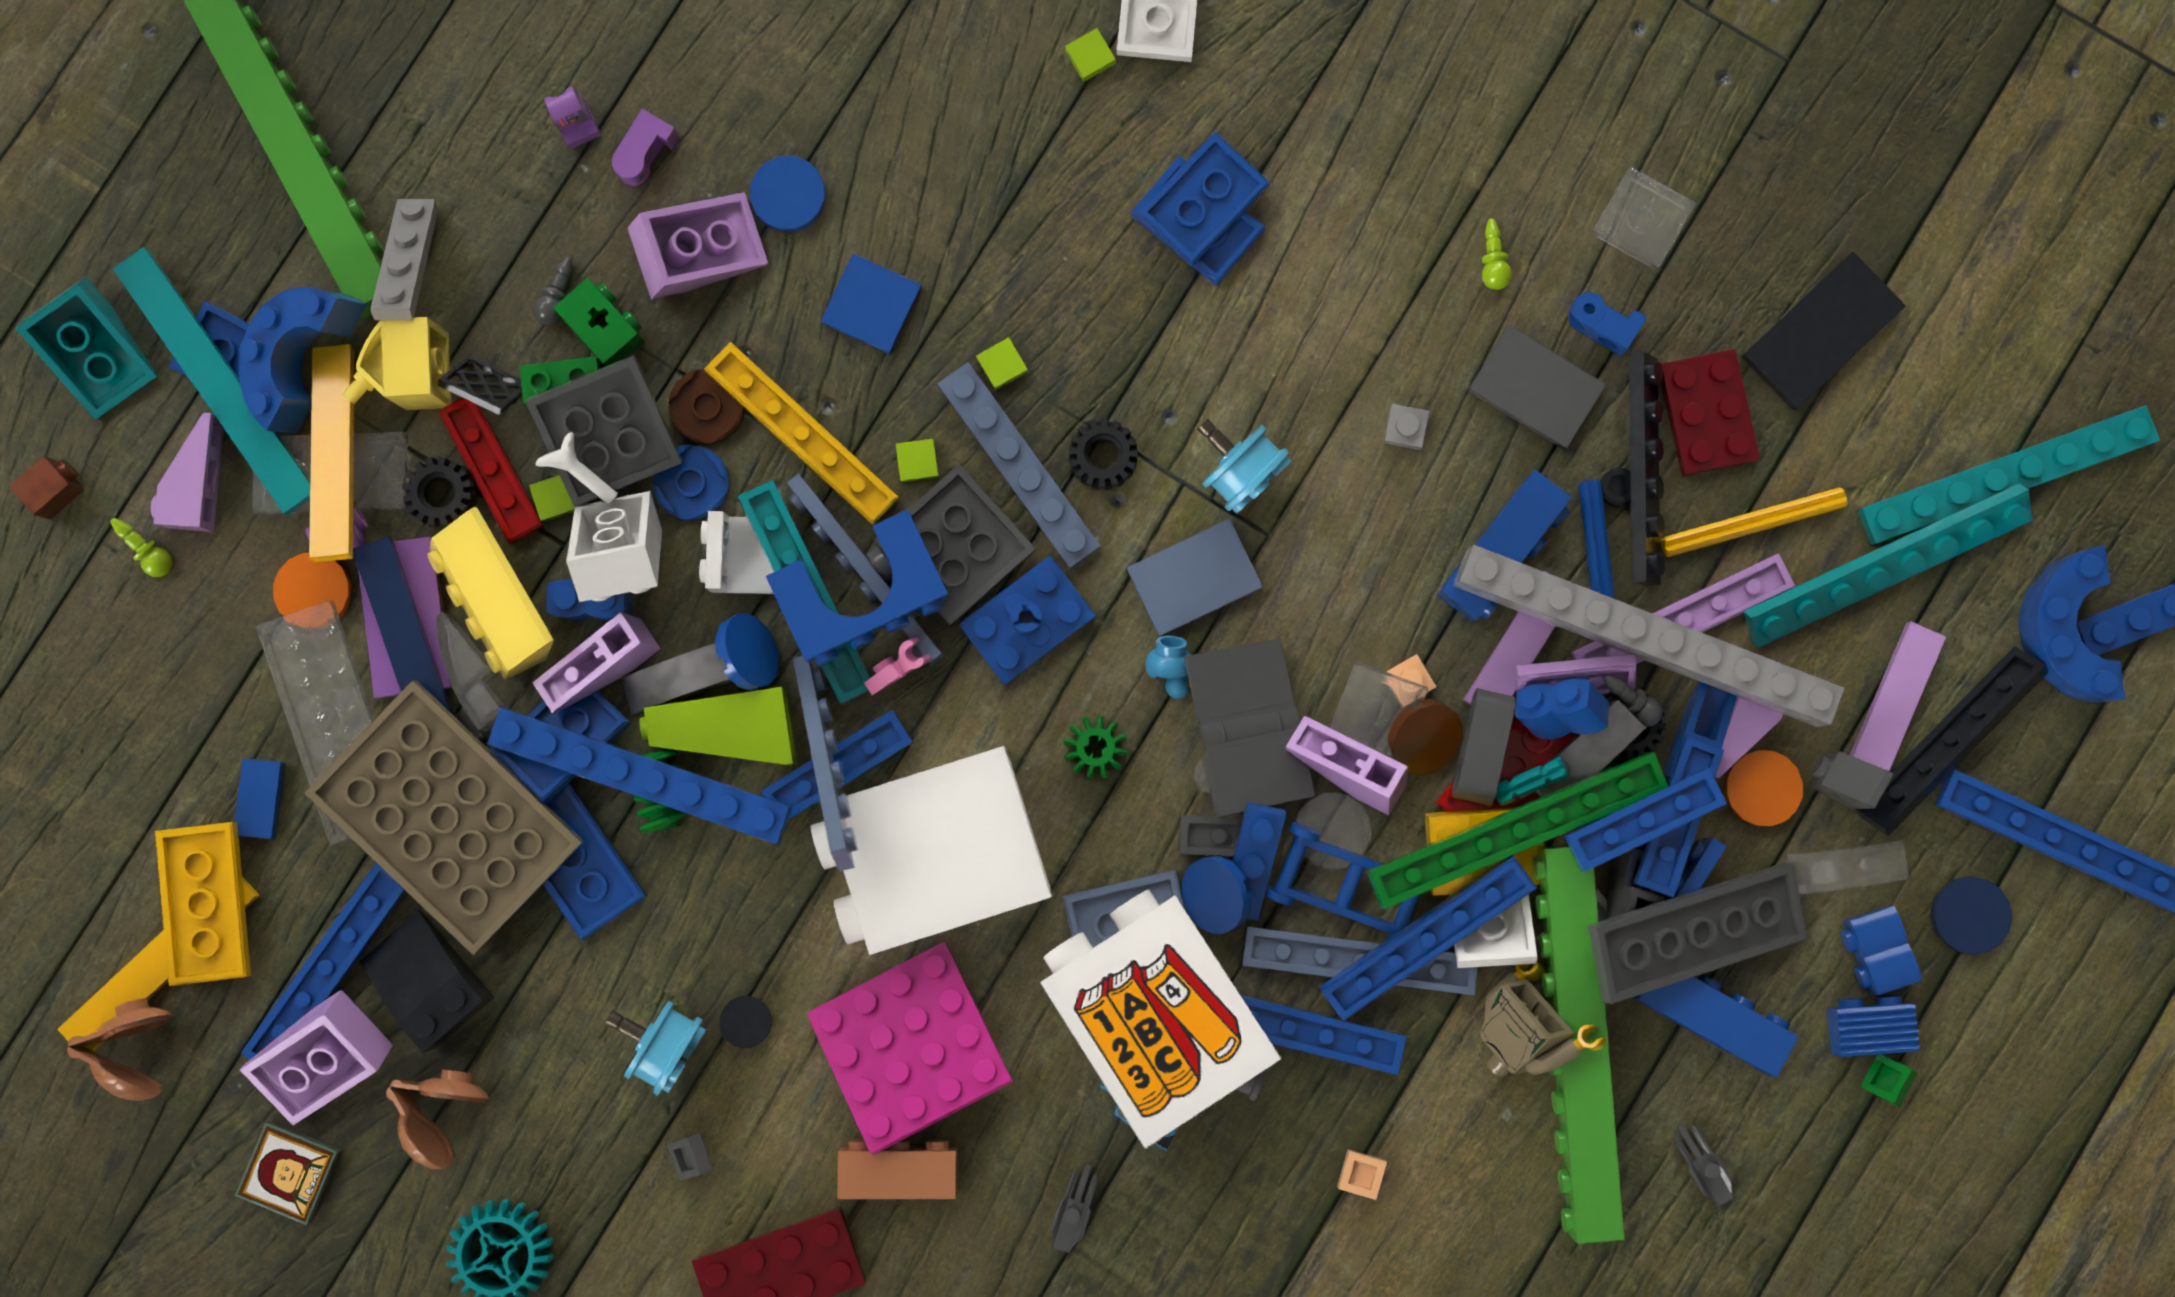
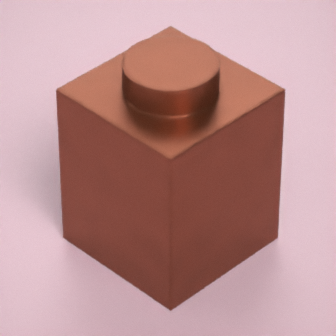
M46 456L39 459L9 485L10 489L33 515L49 520L85 490L76 480L79 474L72 465L63 459L57 461Z

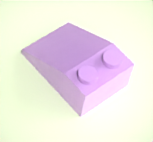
M745 192L642 212L638 214L628 227L651 300L688 292L764 267L768 264Z
M340 990L305 1014L244 1064L240 1071L292 1125H295L377 1072L392 1049L393 1044L353 1001Z

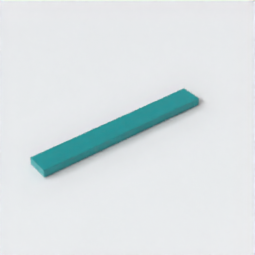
M143 247L112 268L283 514L289 515L310 500V479L278 433L266 431L253 417L245 402L240 379L152 253Z

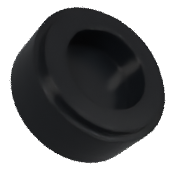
M1616 467L1604 473L1599 480L1602 487L1603 501L1613 507H1621L1631 502L1630 470Z

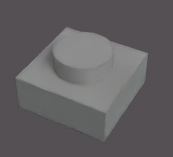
M1391 404L1383 443L1421 450L1429 411Z

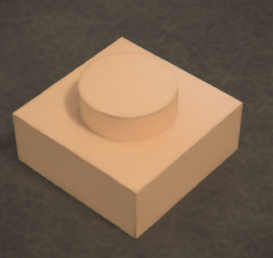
M1417 654L1382 674L1401 707L1436 688L1435 683Z
M1348 1149L1338 1181V1189L1377 1200L1387 1164L1386 1160Z

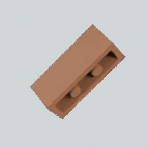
M864 1139L848 1140V1146H842L838 1150L837 1199H956L958 1146H949V1140L931 1139L926 1140V1146H910V1140L903 1139L872 1155Z

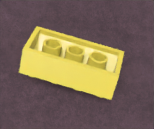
M478 508L469 509L431 538V552L427 553V556L437 574L443 572L450 585L446 586V589L456 607L462 605L469 618L465 619L471 635L475 640L481 638L488 651L484 655L490 668L494 673L500 671L504 680H507L545 661L554 640Z

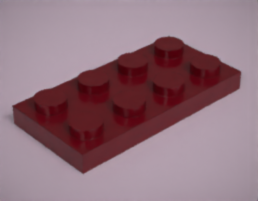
M842 1207L703 1255L692 1261L703 1297H830L866 1283V1278Z

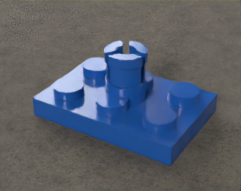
M1049 555L958 625L1006 686L1096 618V615Z

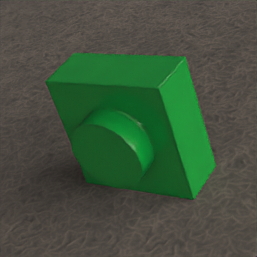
M1877 1054L1860 1087L1900 1108L1918 1073L1885 1055Z

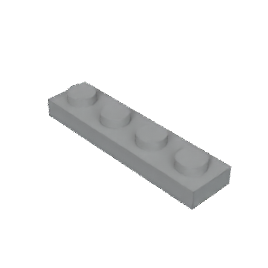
M397 199L370 309L374 320L414 319L438 214L435 199Z

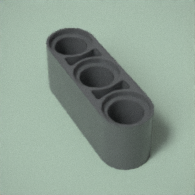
M1476 688L1472 697L1453 780L1452 798L1487 806L1492 805L1499 783L1515 711L1516 698L1514 696Z

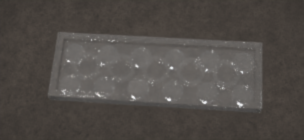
M327 601L256 625L310 786L374 721L334 601ZM317 806L330 845L351 839Z

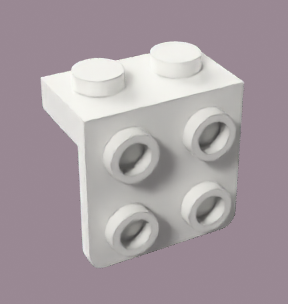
M708 511V521H702L701 543L707 544L706 559H701L699 566L700 582L705 583V589L712 593L774 594L766 578L767 575L773 573V570L747 517H729L723 511Z

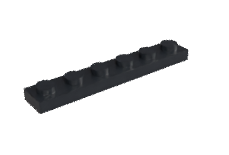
M1645 352L1629 354L1631 572L1633 583L1650 586L1661 585V575H1663L1665 570L1664 556L1660 552V537L1664 534V519L1660 514V499L1664 494V483L1661 476H1659V461L1662 460L1664 453L1663 443L1659 438V423L1663 419V407L1660 400H1658V385L1662 383L1663 373L1658 358Z
M2014 646L1891 772L1894 775L1876 807L1856 809L1858 815L1889 836L2049 673L2046 664Z

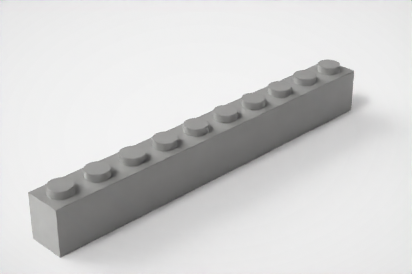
M1472 545L1466 550L1453 586L1624 653L1634 654L1637 658L1815 727L1832 724L1844 691V687L1476 545Z

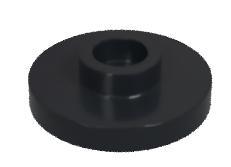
M737 997L723 1008L719 1020L720 1030L723 1037L735 1047L751 1048L757 1046L767 1038L771 1031V1012L767 1005L756 997Z

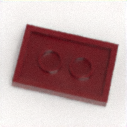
M1735 349L1660 364L1663 373L1661 386L1682 477L1760 460Z

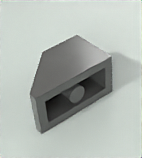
M1829 752L1826 756L1821 755L1815 762L1811 770V775L1814 778L1809 786L1848 809H1869L1876 807L1894 774L1843 752Z

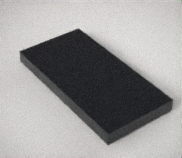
M1852 252L1741 357L1795 411L1903 310L1906 305Z

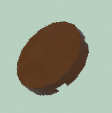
M704 369L693 370L685 374L676 382L670 392L669 414L671 422L682 436L695 443L712 445L725 441L737 432L744 419L745 408L712 379Z
M1430 699L1419 701L1421 704L1413 708L1409 706L1402 710L1392 723L1388 734V746L1391 748L1392 758L1408 766V772L1411 774L1426 775L1437 772L1445 767L1458 753L1463 740V725L1457 713L1443 702Z

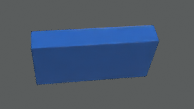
M242 759L235 814L238 836L276 839L285 769L284 762Z

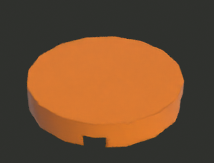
M301 553L289 559L278 570L273 583V599L279 613L290 623L304 628H324L337 622L350 605L352 581L347 569L337 560L314 563L309 558V553Z
M1755 750L1743 755L1728 769L1724 777L1723 795L1734 815L1739 820L1752 826H1774L1787 821L1797 811L1803 798V781L1798 768L1788 757L1775 751Z

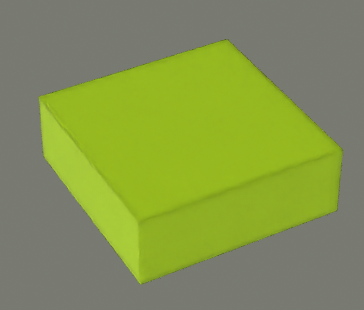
M1098 28L1065 46V52L1083 82L1116 64V59Z
M1009 337L976 355L979 364L995 391L1028 372L1027 367Z
M934 439L896 443L901 483L939 478Z
M560 475L529 485L540 521L543 523L574 513L575 507Z

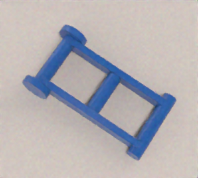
M1291 823L1289 831L1295 834L1276 886H1267L1266 897L1289 906L1294 904L1295 899L1388 932L1387 939L1410 924L1421 894L1401 902L1393 923L1350 908L1365 868L1372 869L1384 863L1319 840L1321 834L1319 831L1301 823ZM1307 846L1351 862L1335 902L1292 887Z

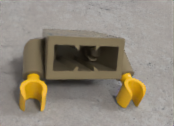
M1540 963L1535 964L1529 971H1527V968L1530 964L1515 965L1517 971L1514 974L1509 972L1486 995L1485 1021L1480 1035L1481 1039L1493 1052L1487 1062L1488 1068L1498 1076H1506L1509 1072L1514 1075L1524 1072L1538 1075L1555 1071L1581 1056L1579 1051L1584 1048L1597 1051L1605 1046L1606 1039L1603 1037L1597 1039L1592 1044L1588 1043V1034L1598 1028L1594 1025L1587 1024L1579 1029L1578 1038L1574 1041L1570 1039L1574 1032L1528 981H1537L1542 978V974L1545 973V967Z

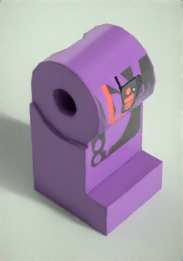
M574 86L568 87L562 95L544 98L555 125L564 136L570 149L602 136L587 102Z
M642 108L613 155L612 167L615 173L626 185L639 186L644 184L650 175V165L663 145L673 150L680 136L673 126Z

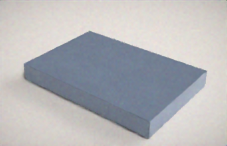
M1230 518L1126 567L1159 637L1263 588Z
M1176 870L1064 895L1063 900L1072 937L1083 932L1092 947H1096L1120 931L1110 914L1133 897L1148 889L1159 905L1176 896L1184 908Z

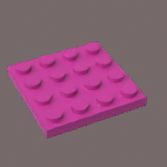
M945 941L806 1013L868 1150L872 1155L1013 1083V1079Z

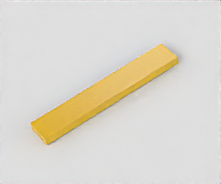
M732 342L704 368L705 372L872 526L899 499L889 487Z
M351 344L312 348L309 558L314 563L353 559L354 404L342 395L354 382V349Z
M242 876L246 910L260 895ZM164 930L57 1029L68 1042L72 1037L95 1033L107 1020L116 1016V1006L138 999L146 998L150 1000L168 983ZM99 1041L84 1047L95 1051L104 1042L100 1043Z

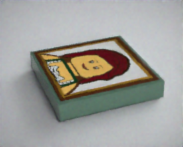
M272 1121L265 1122L235 1196L308 1225L313 1219L341 1150Z

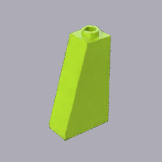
M783 687L645 707V717H641L639 721L642 739L648 740V744L651 747L789 766L798 765L787 689Z

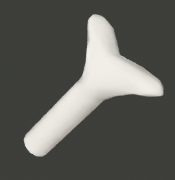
M573 432L568 433L564 437L561 449L547 453L536 461V466H550L570 472L607 504H610L618 494L579 462L575 453Z

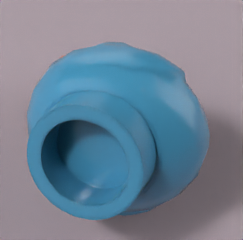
M1162 636L1157 639L1156 648L1146 657V671L1152 679L1156 677L1166 678L1165 690L1168 695L1175 699H1181L1186 697L1191 690L1184 660L1185 656L1191 654L1187 651V641L1177 636Z

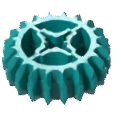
M505 1198L501 1201L499 1207L494 1199H490L485 1203V1209L477 1204L471 1208V1216L464 1214L458 1219L462 1228H454L450 1232V1236L457 1242L446 1246V1251L455 1254L456 1257L447 1261L446 1267H457L458 1273L452 1276L451 1282L456 1283L463 1279L466 1283L461 1289V1294L466 1295L474 1290L476 1291L474 1297H486V1295L488 1297H529V1290L537 1291L541 1287L538 1278H545L550 1273V1270L542 1263H549L554 1259V1254L544 1251L543 1248L552 1245L553 1238H542L541 1233L548 1229V1224L542 1223L538 1227L534 1224L533 1221L539 1215L536 1210L525 1216L526 1204L523 1202L517 1204L512 1211L511 1199ZM492 1222L508 1224L520 1234L508 1236L501 1231L500 1227L495 1228ZM479 1230L482 1236L479 1238L482 1245V1253L474 1261L472 1244ZM511 1244L514 1245L501 1258L494 1257L489 1261L486 1260L501 1246L506 1248ZM527 1244L528 1263L524 1274L521 1275L518 1270L521 1265L517 1256L519 1249ZM486 1269L493 1270L499 1275L500 1279L505 1278L507 1283L492 1281L485 1277L481 1271Z

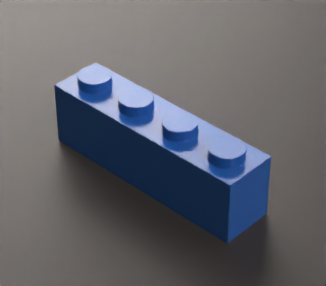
M1534 470L1526 477L1474 545L1520 563L1523 562L1527 555L1533 559L1547 542L1542 536L1550 525L1556 529L1569 514L1570 510L1565 506L1572 497L1537 470ZM1460 562L1436 594L1472 622L1479 619L1480 616L1487 619L1498 606V603L1453 586L1461 565Z
M1703 974L1698 979L1692 977L1632 997L1634 1000L1764 1074L1775 1078L1778 1077L1799 1036L1788 1031L1790 1023L1772 1013H1769L1766 1018L1753 1011L1756 1007L1755 1003L1736 993L1733 998L1719 992L1722 987L1720 983Z

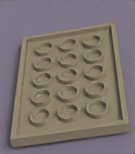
M412 680L304 793L472 955L477 954L585 842L417 680Z

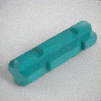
M1560 757L1554 758L1546 762L1545 767L1539 765L1514 776L1511 782L1505 780L1499 783L1495 795L1500 805L1505 806L1516 801L1517 796L1523 798L1549 786L1548 784L1551 781L1556 783L1565 779L1569 773L1564 761Z

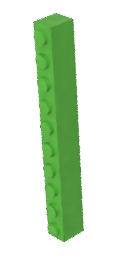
M183 0L342 294L353 296L367 304L361 318L364 319L372 315L370 309L383 260L379 253L384 251V248L373 231L367 232L362 222L367 217L355 198L350 200L344 188L348 187L349 184L338 166L332 167L327 156L331 154V150L326 141L319 133L315 135L309 125L314 122L311 113L302 101L297 103L292 91L296 90L293 80L285 69L279 70L274 60L279 58L276 49L267 37L262 39L257 30V27L262 25L258 16L250 5L244 6L242 0Z
M1568 844L1537 847L1538 856H1533L1532 868L1534 878L1536 880L1540 879L1541 895H1536L1535 905L1537 916L1539 919H1543L1544 934L1539 935L1540 955L1542 958H1546L1547 973L1542 974L1544 996L1549 997L1550 1006L1574 1032L1570 1038L1572 1041L1578 1038L1579 1029L1587 1024L1598 1027L1595 1031L1588 1034L1587 1041L1589 1044L1602 1037L1606 1039L1605 1046L1602 1049L1592 1051L1584 1048L1579 1051L1581 1056L1563 1067L1550 1072L1551 1075H1556L1557 1090L1552 1091L1551 1101L1554 1114H1559L1560 1130H1555V1146L1557 1153L1562 1154L1563 1169H1558V1184L1560 1192L1565 1193L1566 1208L1561 1209L1562 1227L1564 1232H1568L1569 1236L1577 1244L1624 1240L1606 1009L1605 1002H1602L1588 925L1598 922L1594 868L1582 872Z

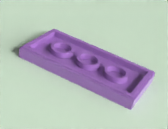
M432 536L394 541L445 689L454 688L440 574L435 572L427 556V553L431 552ZM359 572L374 698L398 696L401 690Z

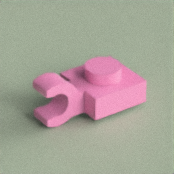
M913 637L901 644L897 661L890 656L872 668L876 674L864 682L871 695L891 686L912 670L930 661L931 656L929 653L921 658L914 656L912 647L920 641L918 637Z

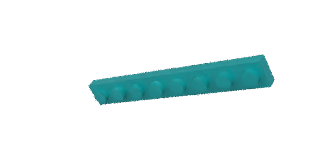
M2145 405L1871 504L1857 511L1870 545H1874L1937 522L2019 483L2028 489L2158 442L2160 438Z
M2019 483L1745 610L1744 615L1750 641L1759 648L2033 521L2029 490Z

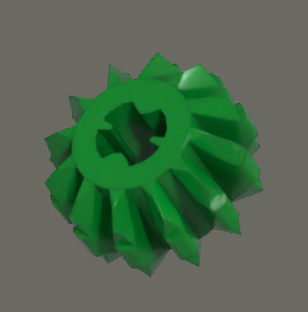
M1098 715L1097 728H1091L1090 719L1088 716L1082 718L1086 729L1084 732L1074 724L1069 728L1074 735L1079 737L1078 740L1069 738L1063 740V745L1076 747V751L1064 755L1065 761H1071L1079 757L1080 761L1073 768L1075 774H1078L1084 765L1089 766L1087 779L1093 780L1095 767H1100L1101 776L1103 779L1109 778V772L1105 766L1107 763L1117 771L1122 768V765L1112 757L1114 754L1121 757L1128 755V750L1115 748V744L1126 741L1127 736L1126 734H1120L1114 738L1111 736L1119 725L1116 721H1113L1108 729L1104 730L1102 729L1104 716ZM1092 737H1099L1098 742L1103 739L1107 745L1106 748L1102 749V757L1093 758V753L1088 756L1084 748L1089 746V739Z

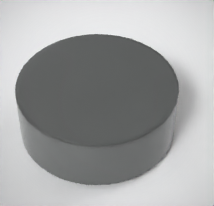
M875 546L866 553V558L883 580L890 584L892 583L891 565L881 550Z

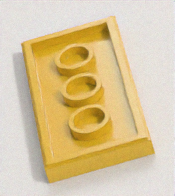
M237 822L155 831L169 986L251 976Z

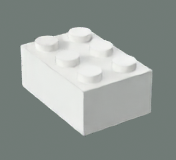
M651 491L614 498L610 504L598 501L575 507L566 562L579 602L587 600L603 601L613 595L627 592L638 594L646 592L652 587H657L662 528Z

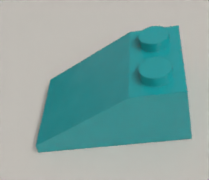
M87 276L26 317L15 327L17 332L95 420L158 376L114 308Z

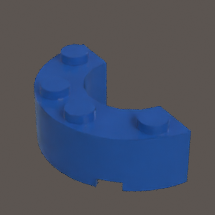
M298 287L277 294L259 308L239 346V378L249 411L266 431L298 434L312 408V398L306 392L302 381V360L306 349L315 338L324 333L350 337L367 305L366 303L342 293Z
M2106 546L2094 547L2066 555L2043 569V573L2032 586H2029L2025 594L2019 619L2020 638L2024 652L2046 664L2049 673L2044 678L2055 686L2058 692L2068 697L2095 703L2125 700L2121 662L2106 660L2092 653L2082 642L2077 628L2078 610L2084 598L2094 589L2110 584Z

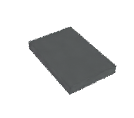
M1508 325L1467 391L1565 450L1606 384Z

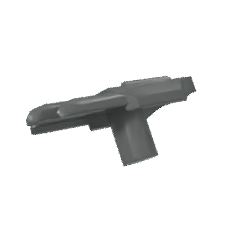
M1680 1124L1678 1125V1130L1695 1157L1692 1160L1679 1136H1675V1144L1688 1164V1171L1703 1196L1710 1198L1716 1206L1720 1207L1734 1198L1731 1190L1732 1177L1718 1154L1711 1151L1700 1131L1695 1126L1690 1127L1704 1151L1702 1154L1685 1126Z
M1085 1165L1074 1199L1071 1198L1079 1169H1075L1071 1174L1064 1198L1059 1201L1051 1226L1053 1234L1052 1248L1070 1253L1072 1247L1083 1238L1091 1213L1090 1204L1097 1185V1176L1093 1175L1085 1201L1082 1202L1081 1198L1091 1170L1090 1165Z

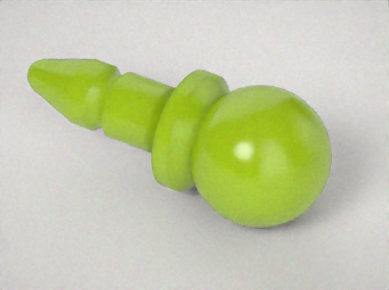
M1490 218L1487 221L1485 230L1487 254L1482 257V263L1485 264L1482 270V280L1488 288L1501 290L1511 282L1512 269L1507 263L1509 260L1508 254L1502 252L1501 240L1499 239L1501 236L1496 221Z
M117 518L111 519V525L117 536L124 539V542L132 550L136 551L137 554L132 558L140 561L141 567L147 575L163 577L171 571L173 559L167 550L155 547L156 542L153 539L149 543H145V540L136 531H133L129 524Z

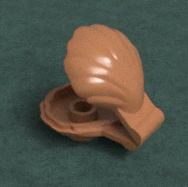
M146 998L138 999L116 1006V1016L107 1020L95 1033L86 1036H75L69 1040L68 1055L71 1058H80L89 1063L94 1079L106 1091L126 1100H147L160 1095L163 1091L161 1083L143 1072L113 1062L84 1046L153 1030L170 1022V1018L173 1015L163 1009L150 1008Z
M442 1069L440 1078H430L422 1082L394 1080L391 1082L386 1095L389 1100L393 1101L400 1113L398 1137L402 1148L416 1163L435 1170L446 1169L452 1165L455 1152L449 1138L442 1132V1129L423 1114L409 1089L418 1090L419 1095L485 1103L486 1100L490 1099L484 1090L472 1084L473 1073Z

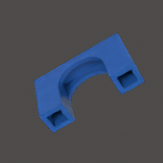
M908 509L873 525V529L891 565L892 586L883 604L869 614L848 617L830 610L823 602L811 574L802 560L796 561L766 576L807 663L811 664L816 661L817 666L827 664L839 657L837 651L849 645L852 646L853 650L874 641L872 634L885 628H887L888 633L894 632L910 623L908 617L922 611L923 615L927 616L945 607L943 601L950 597Z

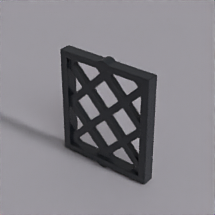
M470 355L458 365L452 366V369L443 375L437 386L498 415L503 413L512 404H516L517 400L523 396L521 379ZM467 366H471L474 371L462 370L465 369ZM454 376H459L461 381L449 380H451ZM466 377H477L479 382L467 381ZM484 377H495L497 382H486ZM471 387L483 388L485 393L473 392ZM490 388H501L503 393H492ZM508 388L519 390H517L515 393H510ZM495 399L506 400L502 404H497Z

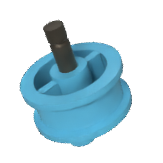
M1208 418L1197 428L1223 456L1218 461L1219 465L1202 482V485L1205 488L1212 486L1227 501L1225 508L1228 511L1232 509L1236 514L1251 499L1254 500L1270 484L1269 481L1273 476H1277L1292 461L1287 456L1289 451L1286 448L1279 450L1264 435L1266 427L1263 424L1243 442L1239 441L1235 445L1219 429H1216V426Z
M669 1000L655 1023H650L647 1029L628 1018H623V1015L612 1010L604 1024L613 1029H618V1032L638 1042L635 1048L637 1053L624 1077L630 1079L634 1075L654 1086L653 1093L657 1096L661 1090L669 1093L686 1065V1062L680 1059L681 1056L688 1060L706 1031L705 1028L699 1026L703 1019L697 1017L692 1021L673 1010L674 1003Z

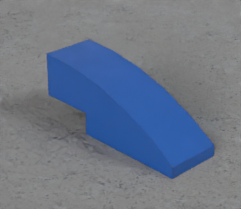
M1697 681L1663 769V773L1666 776L1670 777L1683 737L1688 736L1722 749L1737 696Z

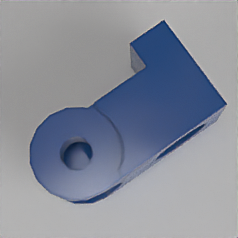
M1585 292L1579 295L1568 311V321L1575 330L1620 357L1628 350L1647 318L1636 310H1633L1626 317L1606 306L1603 298L1593 292Z

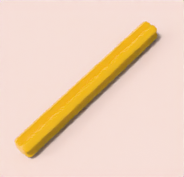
M1839 487L1665 536L1661 539V546L1665 556L1672 557L1842 509L1847 506L1848 500L1844 489Z

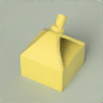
M415 317L413 320H380L370 333L356 362L357 372L353 376L355 381L342 395L355 404L367 390L372 392L376 388L385 398L405 410L437 409L452 404L451 392L437 386L438 380L450 371L449 333L428 317Z

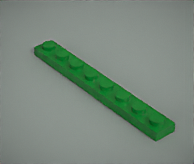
M1648 752L1367 870V874L1380 907L1386 909L1616 812L1668 787L1656 754Z

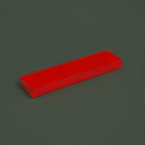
M461 398L439 410L438 412L507 542L512 545L544 528L545 526L540 521L538 512L481 406Z

